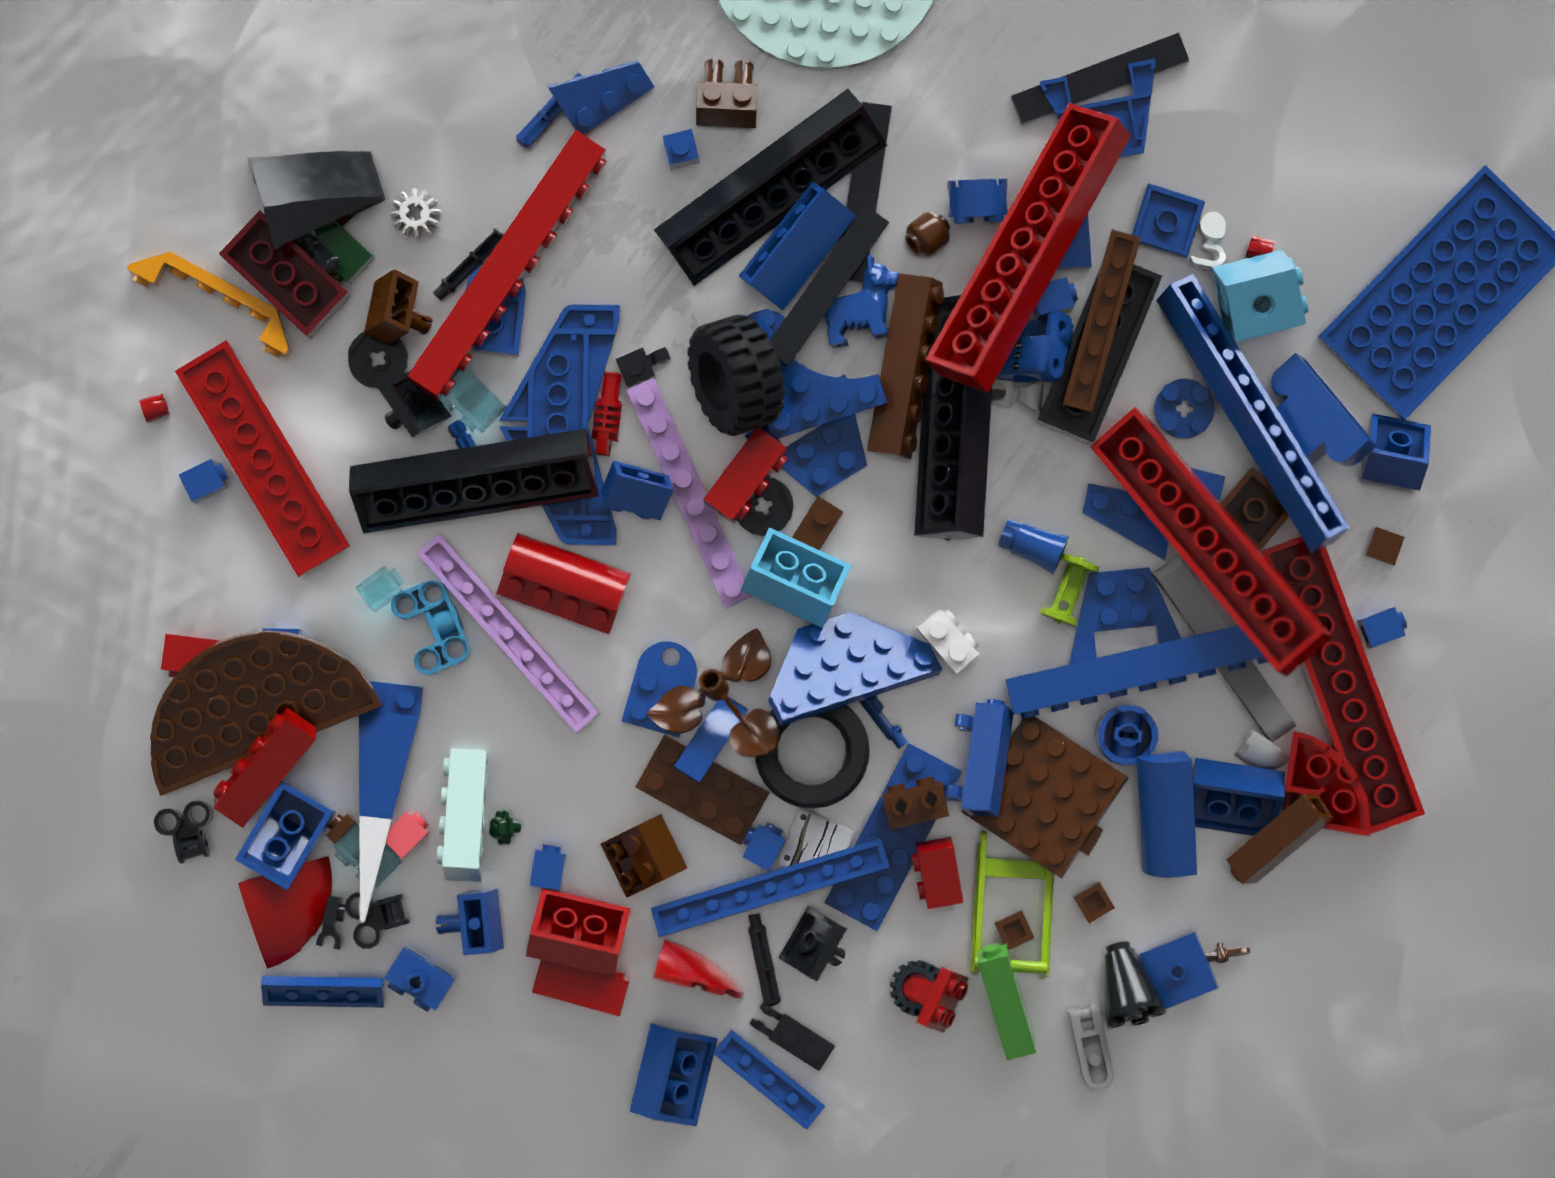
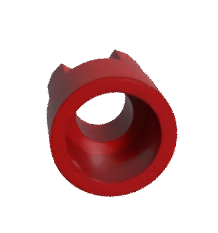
M1252 235L1245 257L1251 258L1271 253L1275 242Z
M163 394L139 400L147 423L160 419L170 413Z

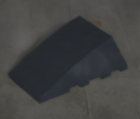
M371 151L313 152L247 158L254 183L257 185L275 253L284 249V244L296 239L299 242L309 237V232L322 226L326 229L336 224L335 220L345 215L351 217L385 201Z

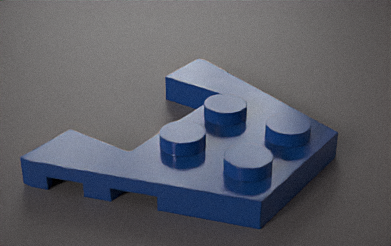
M1155 58L1128 64L1134 95L1080 105L1081 107L1118 118L1129 132L1131 137L1119 158L1144 153L1156 64ZM1066 76L1040 81V87L1059 120L1067 105L1071 103Z
M843 374V375L840 376L839 378H847V377L845 376V374ZM852 414L822 424L786 446L788 461L783 470L813 496L818 497L867 467L856 415ZM768 426L760 428L761 430H763L771 436ZM752 430L751 432L745 435L747 440L755 430Z
M1149 567L1088 574L1069 664L1097 658L1094 632L1156 626L1158 644L1181 639Z

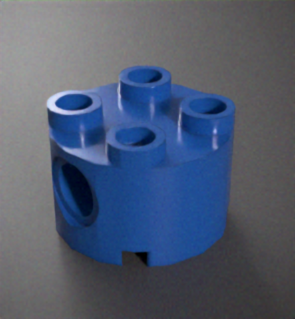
M997 179L958 180V186H956L955 180L947 181L950 200L948 217H954V223H974V217L983 216L986 222H1002L1004 215L1008 213L1006 201L1007 179H999V185H997Z
M1134 705L1117 706L1107 711L1099 720L1096 728V743L1100 753L1109 761L1119 765H1136L1137 757L1151 755L1158 742V727L1148 712Z

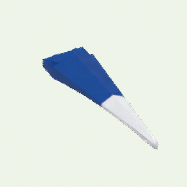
M370 681L382 701V706L359 715L361 923H364L367 917L389 828L420 720L423 687Z

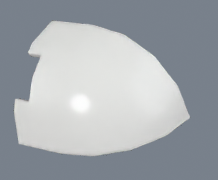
M1251 730L1234 754L1249 766L1271 770L1282 767L1289 760V756L1255 730Z

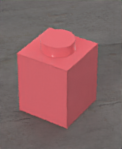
M406 811L389 828L386 843L401 859L405 858L430 833L426 829L429 824L418 812L412 815L409 811Z

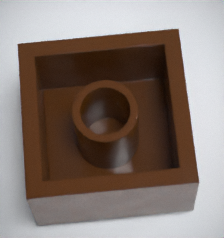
M1253 467L1245 472L1220 502L1260 551L1289 518L1266 478Z

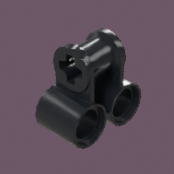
M192 801L186 805L183 814L177 809L170 808L160 810L155 815L154 827L156 831L165 836H173L174 849L180 864L185 863L186 859L201 855L205 858L210 856L207 838L202 827L209 825L214 817V810L208 802ZM197 805L202 806L206 812L205 819L200 823L195 822L191 817L192 809ZM168 813L173 814L177 822L175 828L171 831L166 830L162 825V819ZM197 844V847L186 850V847Z
M356 892L347 898L345 910L351 918L359 920L360 914L356 913L352 908L354 899L360 897V892ZM402 894L378 900L376 903L371 897L366 920L364 923L358 924L353 933L354 941L359 947L364 949L373 948L382 940V929L387 930L410 923L409 918L405 917L401 903L403 899ZM365 926L372 927L376 932V938L372 943H366L360 937V932Z

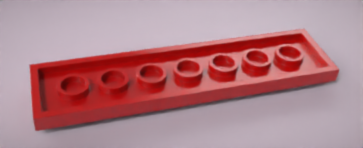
M225 340L175 370V373L297 576L301 577L349 548V542L228 341Z

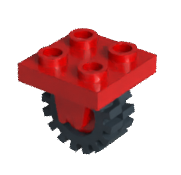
M924 961L907 962L908 965L902 964L899 967L901 971L899 973L894 972L893 974L895 981H890V987L893 988V992H890L892 998H895L894 1004L905 1013L919 1016L916 1021L917 1023L944 1033L945 1029L950 1028L956 1016L954 1010L958 1001L963 1000L968 991L967 981L969 978L944 967L939 969Z

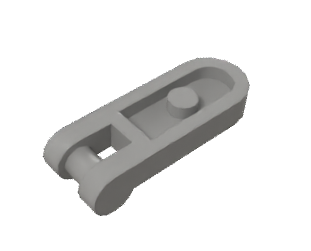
M1099 1004L1089 1005V1008L1078 1010V1008L1068 1009L1083 1079L1090 1088L1103 1090L1112 1083L1113 1068ZM1092 1020L1094 1029L1083 1031L1081 1022Z

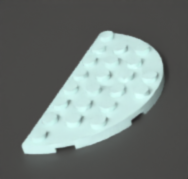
M718 0L732 25L754 46L780 61L810 69L826 70L842 69L866 61L869 62L897 47L920 25L934 0Z

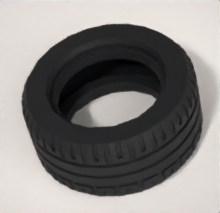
M847 705L810 716L830 721L839 729L845 741L846 757L842 769L833 779L820 785H805L794 781L784 772L778 760L777 746L769 755L755 757L756 766L763 782L778 798L797 807L822 808L843 800L859 785L868 766L869 740L863 723ZM771 710L769 713L775 719L779 730V743L781 734L791 723L781 726L773 710Z

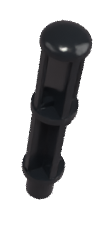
M492 229L493 232L473 252L470 251V255L445 279L441 280V285L433 292L440 301L449 293H454L455 288L479 265H483V261L491 254L504 235L500 229Z
M309 233V237L299 242L296 239L293 240L327 273L333 274L340 269V259L331 253L312 234Z
M760 913L748 915L750 923L748 933L750 935L763 1003L768 1006H775L781 1002L766 927L762 924Z

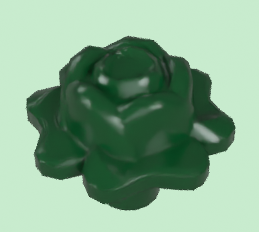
M507 810L497 811L496 817L489 822V834L497 839L499 845H509L514 833L521 831V824L519 821H513V818L509 817Z

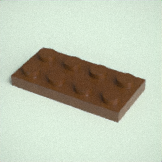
M664 735L635 788L741 845L770 792L715 762L712 763L700 784L696 783L674 768L686 746Z

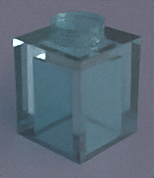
M383 566L355 588L370 609L376 613L391 602L396 594L404 591L400 586L404 583V580L395 568L389 571L387 567Z

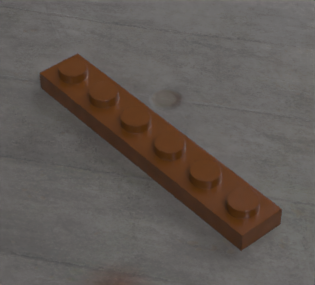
M1111 230L1062 405L1089 413L1093 411L1141 237Z

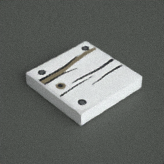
M799 807L777 864L788 867L847 849L855 830Z

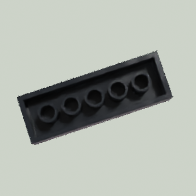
M1135 264L1132 268L1092 413L1062 404L1100 268L1073 331L1071 348L1063 373L1058 381L1052 382L1037 418V424L1088 445L1094 443L1162 279V275Z

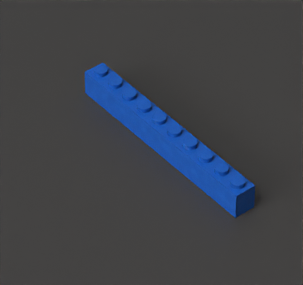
M1192 274L1171 283L1158 297L1157 303L1310 552L1313 553L1336 542L1350 528L1196 277Z
M1237 625L1005 680L1013 714L1021 713L1022 719L1040 715L1039 709L1050 707L1051 712L1069 708L1068 702L1080 700L1081 705L1098 702L1097 696L1109 693L1111 699L1128 695L1127 689L1139 686V691L1141 692L1157 688L1156 682L1168 679L1169 685L1187 681L1186 675L1197 672L1199 678L1217 674L1215 668L1227 666L1228 671L1245 668V661L1257 659L1258 664L1268 663L1269 661L1240 626Z

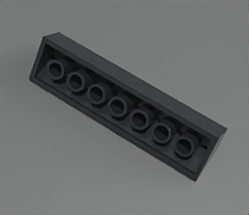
M846 89L663 222L654 231L695 286L778 226L812 181L827 190L852 172L854 168L888 145L864 106L849 89ZM867 126L878 143L853 160L855 151L862 144V137L858 133V129Z
M961 295L944 297L939 305L937 314L939 325L937 332L933 336L932 346ZM928 364L926 375L928 386L926 392L923 393L922 400L923 414L921 418L914 535L950 539L983 537L992 387L988 393L940 376Z
M586 429L350 466L349 493L363 533L599 497L593 453Z

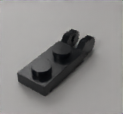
M762 1003L760 1006L762 1012L779 1021L774 1030H771L763 1022L754 1018L749 1024L767 1035L769 1040L817 1071H820L835 1045L786 1013L781 1014L772 1007Z

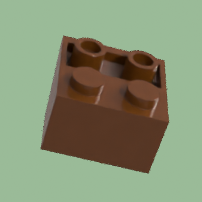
M661 814L601 843L626 898L687 869Z

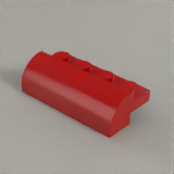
M518 533L505 562L496 594L610 634L631 573Z

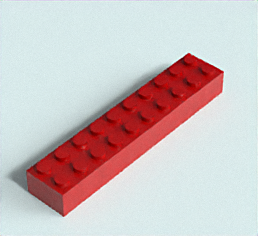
M1072 103L1067 105L926 357L927 362L940 376L987 393L989 392L1131 137L1118 118Z
M1134 407L1090 446L1278 673L1287 677L1333 637L1144 412Z
M1300 536L1262 550L1261 552L1333 636L1301 664V668L1330 746L1343 758L1347 759L1360 778L1365 795L1369 801L1371 814L1370 834L1424 815L1423 806L1326 547L1311 553Z

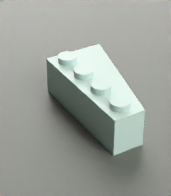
M450 749V758H444L443 774L448 776V787H442L441 805H446V817H440L439 834L444 835V846H438L437 864H442L446 880L482 882V871L479 862L484 850L483 834L481 833L485 825V804L483 803L487 792V750Z

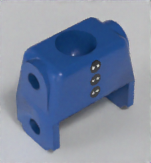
M1052 311L1051 314H1048V318L1028 320L997 379H1006L1012 382L1058 381L1063 373L1071 348L1074 329L1071 317L1061 311Z

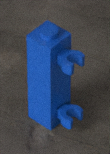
M988 699L987 703H976L974 716L956 714L955 727H960V731L972 732L965 784L964 786L946 784L945 797H950V801L962 802L961 809L969 815L999 817L1013 721V711L1001 700Z

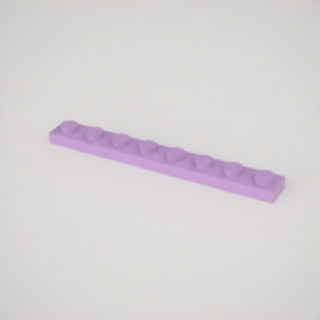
M654 378L627 389L628 396L663 473L670 477L673 495L725 609L753 597L740 590L745 580L714 510L706 505L703 500L707 494Z
M440 534L436 535L417 552L418 556L576 733L599 714Z

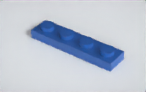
M262 976L261 981L263 1006L384 1008L383 978Z
M732 1029L714 1050L713 1054L806 1130L825 1108L821 1101Z

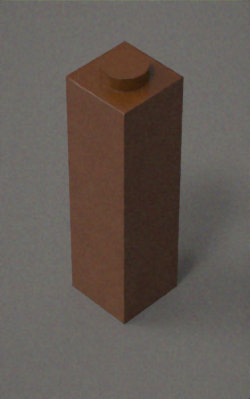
M1303 794L1226 859L1231 866V873L1236 880L1242 884L1257 883L1334 819L1318 794Z

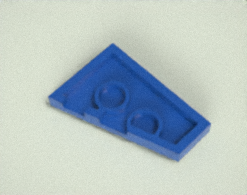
M637 60L604 69L599 73L585 77L580 76L573 78L571 81L547 86L573 128L583 135L655 87Z
M1088 483L1082 514L1165 561L1169 541L1130 494L1124 490Z

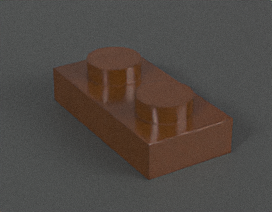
M818 496L792 538L820 550L842 516L843 511Z

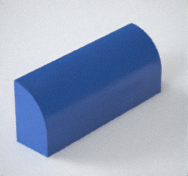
M812 181L739 274V277L783 311L853 222L856 215L825 189Z
M1184 751L1138 756L1142 870L1148 875L1164 878L1197 875L1192 759Z

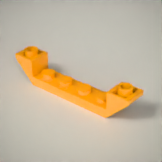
M172 252L128 265L127 270L133 273L131 279L145 287H148L149 283L158 286L165 271L170 266L169 272L182 280H185L187 276L198 281L196 287L209 294H212L214 290L223 294L222 301L237 309L240 304L251 309L248 315L264 323L266 318H268L270 321L259 339L265 344L263 350L278 358L281 354L290 356L292 351L280 311L277 308Z

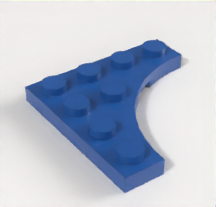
M766 316L754 319L759 323V327L766 331L768 334L767 338L770 341L774 334ZM793 359L788 368L781 364L780 369L784 376L783 387L785 388V397L783 401L785 404L781 415L768 427L772 438L776 440L888 403L880 376L876 374L862 378H838L814 371Z

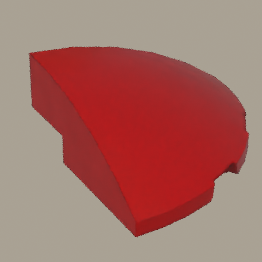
M1294 731L1285 782L1286 794L1283 811L1303 794H1318L1334 817L1323 829L1369 837L1371 828L1369 801L1355 769L1346 758H1343L1328 743L1306 733Z
M329 856L306 862L288 890L263 876L238 883L267 969L283 963L300 952L301 948L317 933L322 925L328 895L332 893V870Z
M668 939L664 940L653 978L685 987L695 988L697 985L701 987V990L718 995L729 994L734 998H743L744 992L718 965L682 944Z

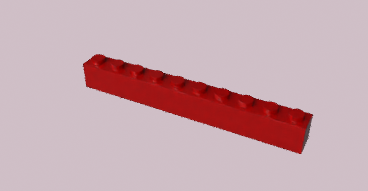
M577 130L574 131L407 375L410 383L438 401L442 395L447 397L456 384V381L453 379L458 371L464 372L473 359L470 354L475 346L481 347L490 334L487 331L488 327L493 321L498 323L507 309L504 304L510 296L513 298L517 296L524 284L521 282V279L525 273L529 272L531 274L540 261V258L537 256L542 248L548 249L557 236L554 231L560 222L566 224L574 211L571 206L577 198L582 200L591 186L588 184V181L592 175L598 176L607 163V160L604 159L606 149Z

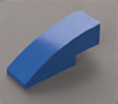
M728 697L744 716L748 709ZM723 700L715 703L674 765L676 770L700 784L728 741L732 727L740 722Z

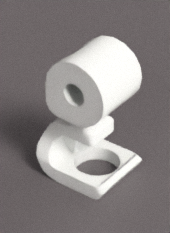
M1209 212L1202 217L1198 224L1199 235L1206 241L1202 245V250L1210 252L1214 256V260L1191 256L1189 258L1191 267L1212 271V267L1220 266L1225 261L1224 249L1216 245L1224 237L1226 230V221L1221 214Z
M996 379L992 385L991 405L1011 408L1013 403H1025L1034 412L1040 413L1044 384L1034 383L1028 387L1018 388L1012 381Z

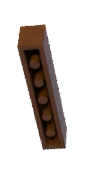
M900 273L898 275L880 375L888 403L874 408L867 451L877 455L911 460L912 453L917 447L916 430L923 414L921 406L923 393L926 392L928 386L926 375L929 363L926 357L932 348L933 336L938 330V308L944 298L943 283L932 277Z

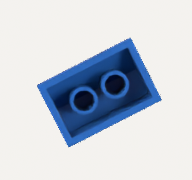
M1195 758L1193 766L1195 827L1255 836L1280 815L1284 800L1285 772Z
M651 1023L629 1112L653 1120L697 1126L713 1060V1052L718 1038Z

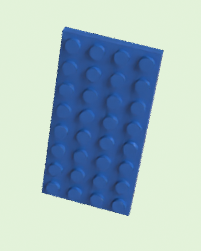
M1485 165L1317 338L1404 421L1555 266V232Z

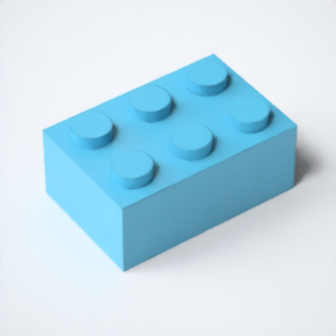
M769 527L740 590L823 628L851 565Z

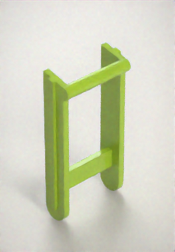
M981 831L980 843L977 842L970 973L972 975H979L980 972L977 951H981L985 876L1043 879L1040 961H1011L1015 972L1039 974V979H1045V977H1049L1054 873L1036 861L986 858L987 831Z

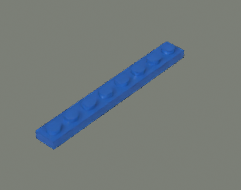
M880 838L652 907L651 911L659 937H664L891 868L883 839Z

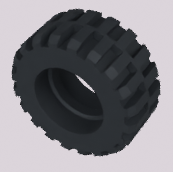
M742 314L699 326L689 340L690 346L687 350V355L689 356V361L687 362L688 370L691 373L690 380L696 392V399L702 406L701 410L704 415L708 416L712 426L717 427L719 432L730 436H736L773 424L781 415L785 404L783 401L785 397V388L783 387L784 376L780 369L779 357L776 356L774 351L775 347L772 341H769L767 338L768 334L766 331L759 327V323L751 319V317Z

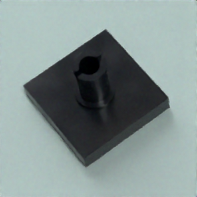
M408 371L385 382L378 389L393 409L385 414L386 423L395 430L399 429L403 424L413 438L444 423L452 416L440 399L439 401L408 381L407 375L410 372Z
M808 906L781 952L779 959L817 982L828 962L835 967L842 963L834 955L845 958V950L837 946L847 928Z

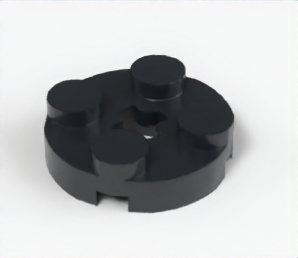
M362 332L353 340L349 347L348 364L351 374L359 383L368 388L378 389L385 382L404 374L407 370L409 355L405 344L400 338L391 344H386ZM381 351L384 352L383 359L386 361L383 366L380 364L376 367L372 366L373 359L370 357L373 352L379 354Z
M769 477L770 485L761 497L756 495L749 505L752 506V509L743 521L737 520L740 526L752 535L765 536L769 527L780 532L786 527L792 517L794 507L792 495L787 486L775 478ZM764 498L766 502L771 501L772 506L768 508L769 513L766 515L762 511L757 512L755 510V506L759 505L758 499Z

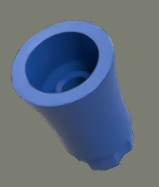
M1008 519L998 545L1011 550L1010 553L1022 557L1054 575L1069 536L1052 533L1023 522L1020 524Z

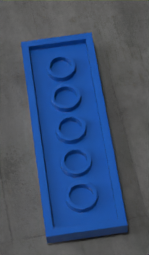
M908 743L882 794L887 793L886 787L904 783L905 789L917 786L916 780L933 776L935 782H942L945 795L946 784L955 785L962 771ZM881 795L854 846L882 838L891 868L833 885L824 903L878 931L913 865L912 854L917 853L915 843L926 840L936 819L890 830Z

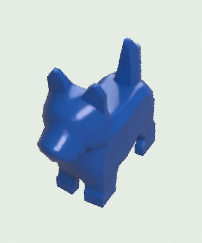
M868 254L861 292L837 297L824 315L829 327L827 333L829 343L833 349L849 346L848 340L843 336L848 328L850 330L856 328L859 331L862 328L866 330L870 327L876 339L888 336V328L886 327L887 294L889 290L897 286L899 272L889 271L885 265L875 263V259L871 254Z

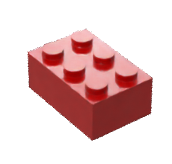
M542 888L529 935L526 956L614 977L631 908Z

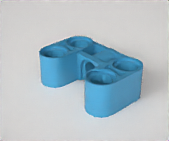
M434 580L426 581L393 597L391 610L398 618L409 620L424 614L436 643L424 647L416 653L414 666L417 671L425 675H434L461 664L468 659L471 652L470 645L457 609L443 584ZM431 586H437L441 590V598L434 603L428 602L425 596L427 589ZM408 597L413 601V609L408 614H401L398 610V602L402 598ZM458 641L463 644L464 653L461 657L455 659L449 655L448 648L451 643ZM426 653H432L436 657V665L431 670L423 669L420 663L422 656Z

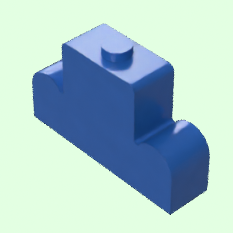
M1294 353L1273 373L1271 384L1274 391L1287 398L1277 407V410L1311 465L1327 453L1329 458L1343 466H1354L1377 447V444L1304 357Z

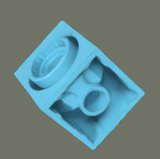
M1282 250L1212 267L1221 318L1236 342L1306 324L1304 314L1309 311L1305 296H1301L1299 287L1303 285V276L1300 268L1295 267L1293 259H1288Z

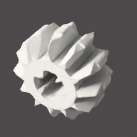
M412 188V197L408 198L404 191L400 193L401 198L404 200L403 203L393 200L392 205L400 209V211L390 212V217L399 219L393 226L396 230L404 227L402 232L404 237L407 238L413 230L414 238L419 240L420 230L423 229L424 233L430 236L432 233L427 226L429 224L433 227L439 226V222L432 217L440 216L442 212L440 209H431L437 205L438 200L432 198L427 201L429 197L427 190H424L419 198L417 189ZM414 207L417 210L423 209L420 212L421 218L417 221L414 217L412 220L409 219L412 215L410 210Z

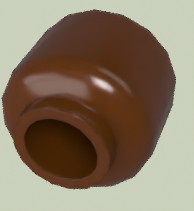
M925 212L908 224L905 241L910 250L916 255L931 256L948 244L950 225L944 216Z

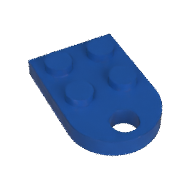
M481 267L478 268L470 276L466 285V289L470 285L478 271L481 269ZM524 284L515 298L510 296L504 304L507 309L499 322L493 321L488 327L487 331L490 334L481 347L476 345L472 352L519 357L526 301Z
M666 641L656 643L643 652L637 664L622 722L680 737L679 733L668 732L657 726L649 718L647 711L655 706L661 697L672 688L681 685L694 688L697 666L692 654L685 647L675 642ZM670 648L677 650L680 654V660L674 666H668L662 660L664 651Z

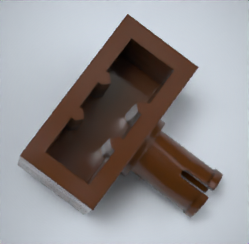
M395 269L377 279L373 286L364 333L386 344H391L409 333L410 328L422 335L427 334L432 326L430 324L433 322L432 318L413 310L419 281Z

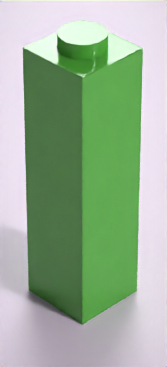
M1007 944L985 946L981 951H977L978 965L1006 1059L1011 1060L1036 1053L1035 1038Z

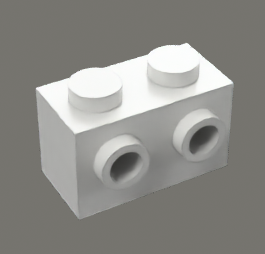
M938 609L918 626L916 630L954 674H957L979 655L975 650L979 645L968 632L963 636L956 627L959 621L949 610L943 612L941 609Z

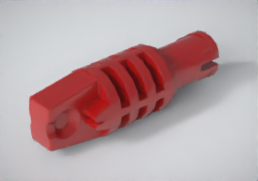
M604 372L601 398H598L595 405L591 439H597L596 455L610 456L612 441L618 442L622 411L621 401H618L622 376L619 373Z

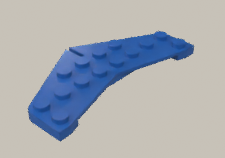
M574 304L565 307L499 420L528 422L527 427L499 426L507 441L580 429L587 430L593 453L599 497L541 505L557 536L567 545L616 546L617 530L611 509L604 505L601 489L604 482L588 424L620 322V305Z

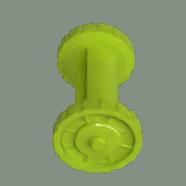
M1062 553L1060 559L1068 565L1051 609L1041 607L1039 613L1054 619V622L1058 624L1064 623L1077 627L1079 621L1071 617L1087 573H1097L1099 567L1085 561V558H1077ZM1061 601H1066L1068 604L1067 609L1064 611L1059 608Z

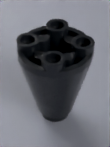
M1129 941L1107 946V954L1105 955V1018L1108 1028L1112 1029L1123 1026L1128 1021H1131L1132 1026L1142 1025L1149 1022V1017L1165 1014L1166 1009L1163 999L1135 949L1131 948Z

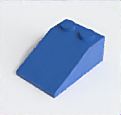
M281 781L235 860L288 890L322 838L336 811L290 784Z

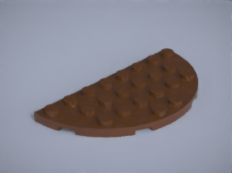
M255 631L223 639L195 655L180 669L166 688L157 706L150 734L151 768L155 784L160 796L233 767L240 758L245 759L249 755V748L258 736L263 738L268 731L267 726L276 714L281 716L286 708H289L315 726L317 733L382 706V701L370 681L354 663L343 654L318 640L283 631Z

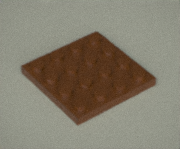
M1033 716L1022 719L1010 737L999 817L969 815L964 810L961 812L1062 879L1125 785L1128 777Z

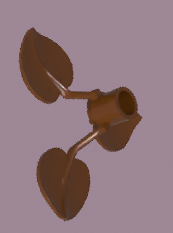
M756 628L742 636L729 648L722 660L723 671L716 669L704 671L699 677V686L701 688L698 690V693L695 689L683 685L672 688L665 693L656 705L647 711L649 718L657 726L668 732L687 733L701 723L702 713L699 708L705 705L706 696L712 701L723 700L741 721L732 727L729 734V742L735 752L746 757L769 755L773 752L779 739L778 726L773 716L769 712L757 708L750 711L745 718L727 696L729 685L726 680L737 683L743 678L745 681L753 682L768 672L771 666V653L761 632Z

